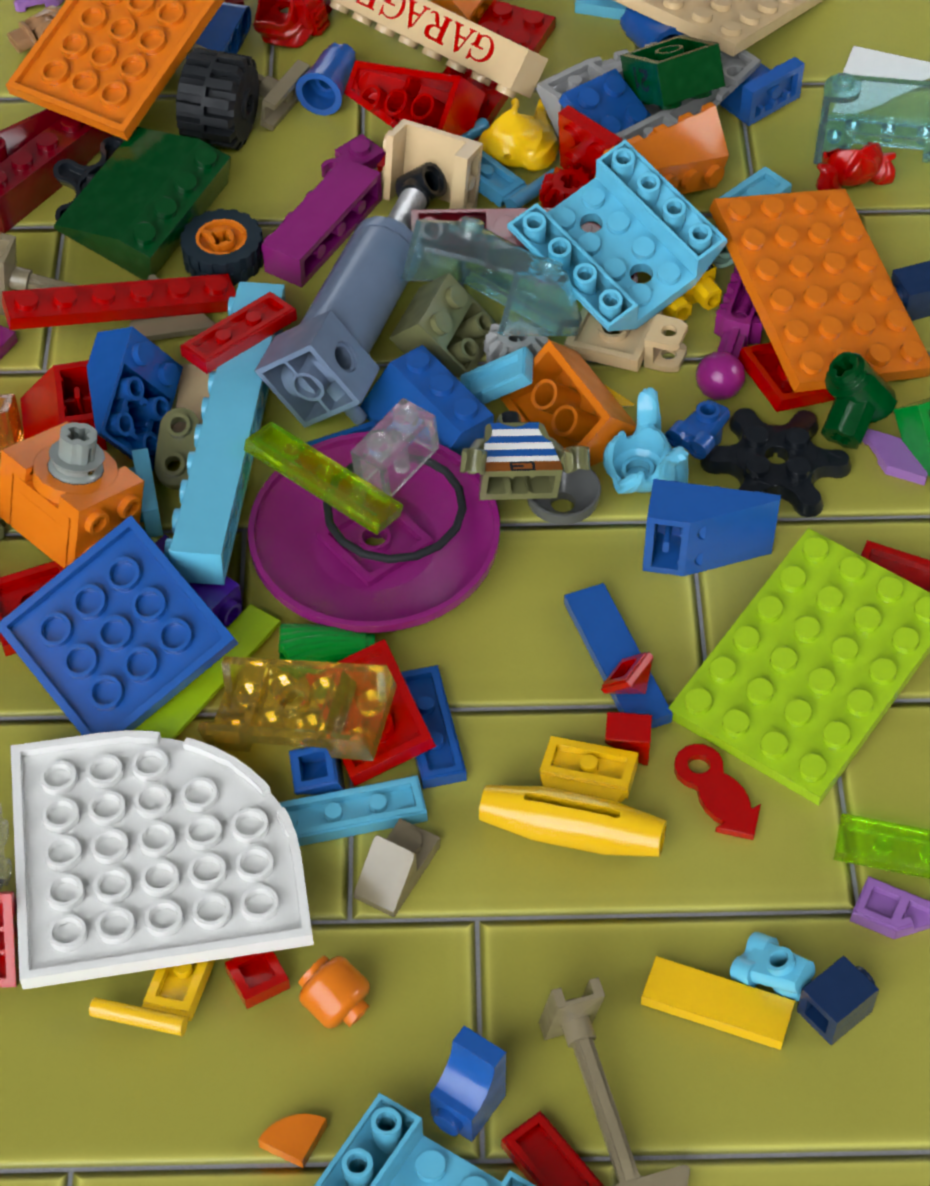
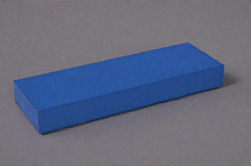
M438 665L401 672L436 747L415 757L422 788L426 789L467 781V772Z

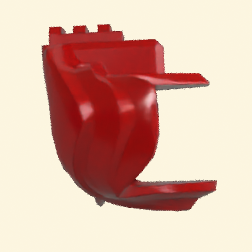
M258 0L253 23L254 29L261 34L262 40L269 45L299 48L305 44L310 36L317 37L322 35L330 25L328 14L333 10L329 6L331 1ZM289 7L288 13L280 12L282 9Z

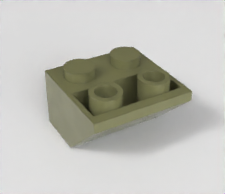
M448 272L419 287L389 339L404 354L424 345L455 377L461 378L462 374L477 367L485 353L484 340L486 339V334H488L491 324L498 323Z

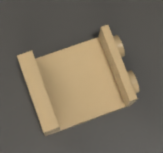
M402 119L392 130L386 133L383 140V151L386 152L385 165L381 173V183L384 184L383 199L390 201L397 194L395 183L399 176L427 162H431L441 169L447 184L446 193L438 199L449 202L450 209H476L483 143Z

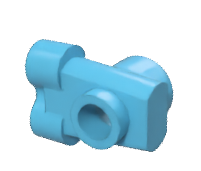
M757 931L750 935L745 952L735 958L730 968V978L733 981L751 987H756L757 984L772 987L776 995L795 1000V1002L799 1001L802 988L809 984L815 975V964L812 961L793 953L787 947L779 946L777 938Z

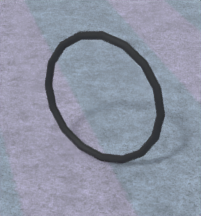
M405 451L373 453L350 463L331 481L323 501L325 524L339 545L361 558L385 563L415 561L441 550L460 531L467 510L463 486L449 468L426 455ZM403 459L424 463L445 476L455 489L458 503V511L453 526L436 543L416 552L388 555L364 550L343 536L334 523L331 503L338 486L353 471L376 461Z

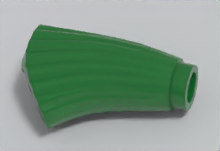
M281 623L278 653H280L279 663L295 681L301 682L307 676L375 644V634L353 632L321 624Z

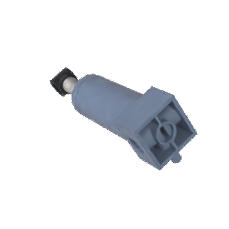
M427 162L397 178L395 189L398 200L388 217L374 216L366 218L357 225L301 323L276 335L254 370L304 428L341 412H344L355 425L362 424L367 418V414L359 404L364 400L380 370V367L369 354L421 258L420 243L411 231V210L427 209L432 201L446 193V179L441 169L434 163Z

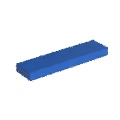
M604 583L564 595V605L604 682L623 658L641 654ZM651 671L646 694H610L619 712L652 715L651 729L672 722L673 713L668 708L669 705Z

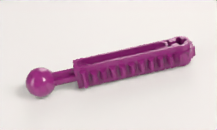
M736 266L734 273L731 274L730 283L727 285V292L724 293L723 303L720 304V308L716 312L714 333L721 337L718 350L706 355L696 369L697 387L705 396L713 400H727L736 396L742 389L746 374L744 365L738 359L742 347H748L749 344H760L762 329H764Z

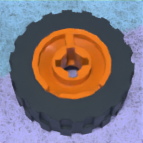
M235 209L209 210L203 212L200 216L192 218V221L184 226V232H181L180 244L186 272L190 273L191 276L229 273L233 286H236L237 283L246 282L250 277L255 276L259 268H262L264 264L261 252L263 243L262 229L258 226L257 220L255 218L252 219L245 212L241 213Z

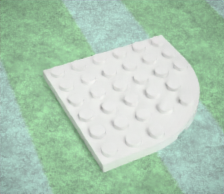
M135 730L101 732L11 745L19 980L23 990L314 945L302 856L297 834L285 807H282L273 796L270 786L250 767L234 756L215 746L193 738L186 737L183 742L175 739L161 738L160 732Z

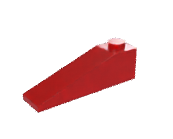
M355 60L344 94L392 128L402 119H406L459 136L474 128L486 93L462 76Z

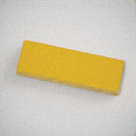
M656 956L641 996V1005L781 1050L795 1000Z

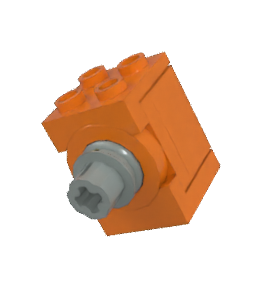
M64 422L1 450L0 518L9 525L11 524L12 528L64 569L130 515L140 524L144 480L126 466L118 469L116 461L97 444L98 432L96 429L86 423Z

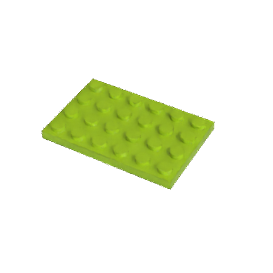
M808 528L668 707L673 713L672 720L819 806L930 653V592Z

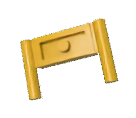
M216 960L156 969L144 997L142 1007L94 997L90 1003L89 1015L95 1018L183 1036L186 1032L188 1021L193 1019Z

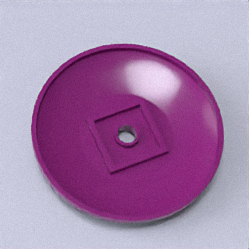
M369 431L346 434L324 440L302 450L284 462L267 479L258 492L250 512L248 523L249 550L252 563L264 586L278 601L299 616L317 624L359 633L397 631L412 628L443 616L459 606L478 589L492 568L498 552L500 541L498 506L496 500H479L480 473H460L461 456L441 444L419 436L397 432ZM405 451L426 455L446 466L454 474L464 490L467 510L460 531L441 550L415 561L385 563L365 559L339 545L325 524L323 501L331 481L350 463L373 453ZM403 459L376 461L353 471L338 486L331 503L334 523L347 540L364 550L388 555L416 552L436 543L453 526L458 511L455 489L443 474L424 463ZM371 537L376 539L383 538L385 540L384 543L377 546L365 543Z

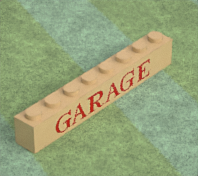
M332 0L329 5L348 15L350 9L353 10L352 18L368 26L371 25L372 21L377 22L375 30L392 38L396 32L401 34L398 41L417 50L419 44L423 45L424 48L421 53L439 62L444 56L448 58L447 66L465 74L467 68L472 70L473 72L470 77L487 86H490L491 81L498 83L495 90L511 98H515L517 93L531 98L549 60L429 0Z

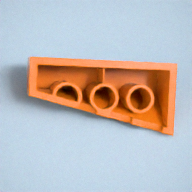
M712 102L702 105L700 113L696 115L687 112L679 116L678 123L670 127L664 124L654 127L646 138L637 135L627 140L681 194L717 188V185L724 176V167L729 153L717 108ZM615 146L604 150L603 155Z

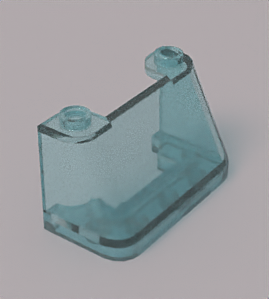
M838 73L830 76L824 85L818 114L813 164L822 163V152H829L836 148L851 149L852 144L867 145L868 142H878L883 147L922 150V162L929 163L930 82L851 75L848 73Z

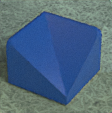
M333 741L289 751L294 793L296 795H318L345 789L341 756Z

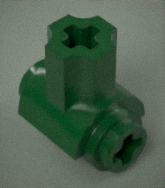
M844 352L834 358L829 366L825 384L826 389L835 400L821 430V434L828 441L837 443L843 448L857 449L858 445L862 443L869 424L888 417L898 403L895 391L860 354Z

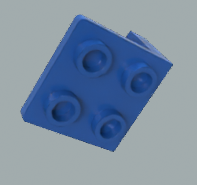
M793 57L781 65L775 66L772 70L760 63V66L719 105L747 126H750L800 98L805 63Z

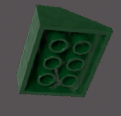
M137 127L128 141L124 140L57 220L54 224V229L142 280H147L149 275H156L180 245L181 232H184V226L190 223L195 216H200L203 212H206L226 187L229 180L231 157L197 138Z

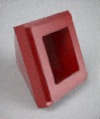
M644 652L623 658L602 684L601 690L604 694H646L653 655L650 652Z

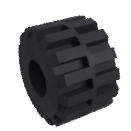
M198 47L189 54L180 75L176 96V121L179 135L200 139L211 146L239 150L245 145L255 121L259 100L258 71L255 60L251 56Z

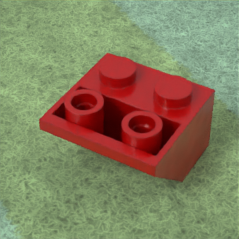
M89 360L53 365L20 398L24 440L64 422L86 423L95 428L87 373ZM97 435V444L103 450H107L106 440Z

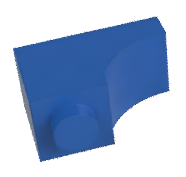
M463 1026L452 1041L451 1053L443 1074L436 1087L430 1093V1109L433 1121L441 1130L451 1136L460 1134L472 1142L506 1096V1052L471 1029Z

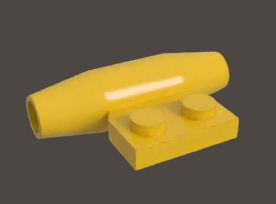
M555 736L550 737L539 770L542 786L486 785L479 807V820L532 841L601 855L660 857L667 829V820L621 803L625 798L628 799L638 766V752Z

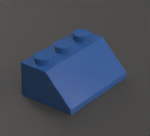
M424 345L391 361L360 405L367 414L366 419L369 422L376 420L381 431L419 436L441 444L460 456L462 455V449L469 448L475 439L484 438L485 426L487 424L494 423V414Z

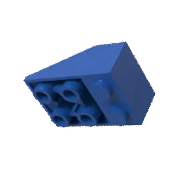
M133 326L97 332L87 364L94 424L98 435L132 460V450L148 448L153 471L160 422L162 417L172 408L183 366Z
M653 479L647 515L642 571L687 576L772 554L781 495Z

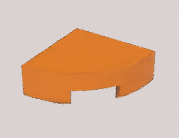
M295 1114L282 1118L263 1132L258 1139L259 1148L304 1168L328 1126L327 1118L314 1114Z

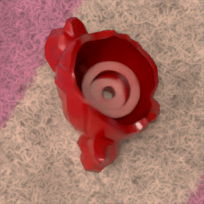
M868 142L861 149L836 148L829 152H822V163H818L816 166L820 171L816 182L817 191L841 189L842 186L853 187L866 184L869 180L877 185H889L893 183L896 175L895 167L891 160L896 158V153H883L878 142Z

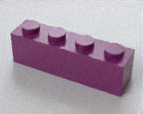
M345 157L333 169H330L314 190H310L298 207L293 212H289L281 225L264 239L261 252L263 254L265 272L302 288L353 233L357 225L382 201L381 172Z

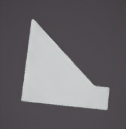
M853 46L829 109L856 115L861 103L929 79L930 62Z

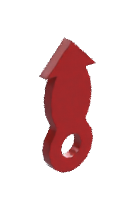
M692 744L681 749L675 757L674 773L684 786L697 791L699 802L704 811L715 822L720 824L716 827L715 832L754 840L761 804L751 808L750 799L746 791L733 777L724 773L723 760L714 748L704 744ZM694 760H702L708 764L709 770L705 773H695L689 769L688 764Z

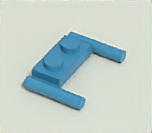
M479 118L476 120L474 128L461 136L474 140L489 128V122L485 118ZM482 150L479 193L498 207L505 205L506 208H521L539 196V190L541 189L545 174L527 185L523 179ZM554 169L549 170L545 174L553 173Z

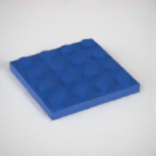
M131 515L0 621V633L81 735L134 730L239 644Z

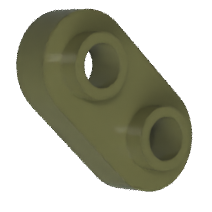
M174 408L168 411L162 417L159 426L154 471L159 481L165 487L173 490H180L182 479L188 480L189 451L196 450L194 432L196 424H201L195 413L186 408ZM177 422L186 423V428L182 432L173 431V427ZM174 460L181 462V466L177 471L168 470L170 462Z

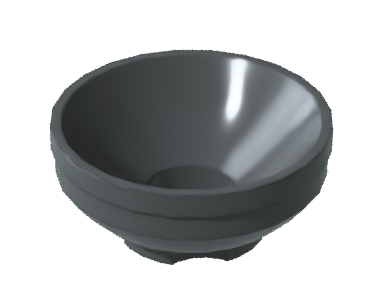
M591 468L587 471L577 469L572 473L562 472L558 498L527 499V502L532 512L544 521L559 525L574 524L588 518L596 510L601 493L600 481ZM565 499L572 502L574 507L567 512H559L553 509L551 504L556 500Z

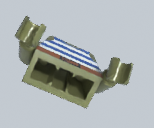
M505 411L498 416L497 423H489L485 426L484 438L475 439L469 448L462 449L460 473H480L479 500L558 498L562 472L572 473L577 469L590 470V453L587 446L577 445L564 448L554 438L549 437L542 423L522 422L519 413Z

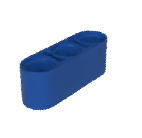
M223 2L195 43L210 50L237 54L250 29L251 8L246 5Z

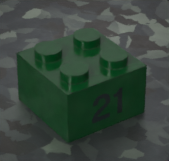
M679 35L620 55L624 80L644 105L655 104L660 106L662 110L680 107L683 100L706 98L712 95V90L725 86L719 43Z

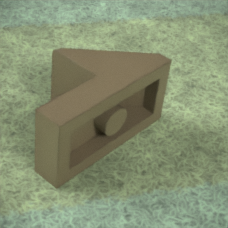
M399 819L386 839L376 835L354 890V898L395 917L439 850L440 837L403 819Z

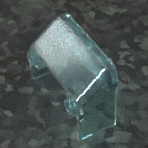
M464 216L461 221L416 220L402 279L405 281L431 282L449 272L458 282L470 286L505 306L498 334L502 336L578 335L582 317L569 275L562 269L563 264L547 257H538L485 229V223L476 218Z

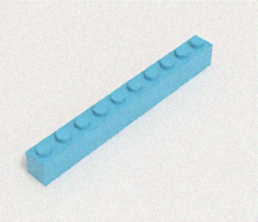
M239 282L235 297H229L228 316L269 292H272L286 302L285 284ZM283 328L220 365L216 371L209 373L208 393L210 396L203 397L201 418L203 423L196 424L194 445L196 450L189 451L187 474L189 477L188 480L182 479L179 493L181 508H175L173 511L172 532L174 535L173 538L166 539L164 555L188 583L225 584L270 389L254 370L273 338L282 333Z

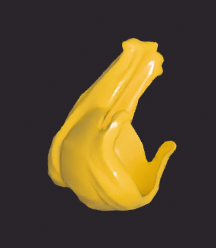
M513 98L510 110L504 112L493 121L490 127L482 132L478 142L483 143V151L503 166L524 168L531 172L546 169L555 161L559 146L558 138L554 133L541 99H539L534 116L519 114V100Z

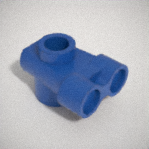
M708 399L699 403L696 406V410L684 421H676L665 433V436L672 447L683 446L694 458L704 459L716 445L721 443L723 427L730 419V411L727 407Z

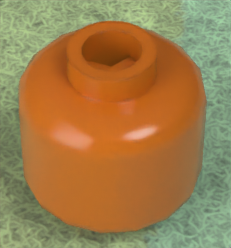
M325 955L322 956L298 981V984L302 987L299 994L300 1003L327 1029L335 1028L342 1022L350 1028L370 1008L364 1001L370 991L369 981L343 956H336L330 960Z

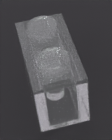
M402 398L350 451L356 483L389 501L439 449L436 416Z

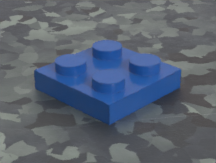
M616 68L564 92L558 101L563 108L567 105L571 106L614 134L651 116Z

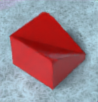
M607 712L605 743L613 748L638 752V763L648 766L652 715Z

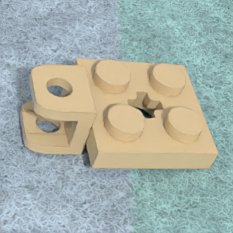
M583 306L564 342V346L576 350L584 360L634 372L639 371L644 360L645 368L662 372H678L687 355V346L682 342L688 332V324L681 319L663 315L662 310L638 329L621 330L619 334H608L612 331L608 332ZM666 330H672L676 334L673 336H666ZM665 353H672L675 355V357L672 359H665L662 357V355Z

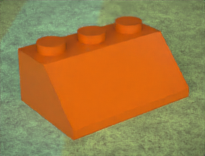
M548 340L533 358L532 384L500 398L509 411L519 413L522 422L542 423L549 437L554 438L564 448L577 445L589 447L590 467L603 462L606 445L620 431H624L626 436H630L636 430V423L576 350Z

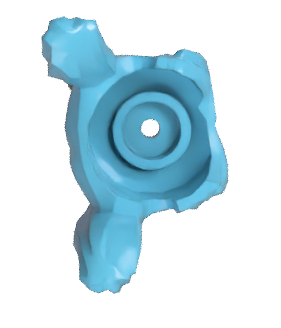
M648 387L643 389L638 395L637 422L634 433L626 436L624 431H620L607 443L604 450L603 466L607 474L612 478L614 489L618 494L651 492L653 479L688 483L689 453L684 450L683 446H677L672 449L667 437L662 433L658 392L654 388Z

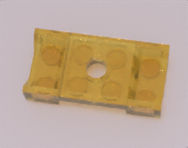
M224 656L222 671L225 692L215 720L200 722L197 729L206 744L215 746L220 750L250 752L253 743L326 748L331 758L374 761L397 688L387 665ZM296 697H304L299 706L292 709L285 708L286 704L295 700Z

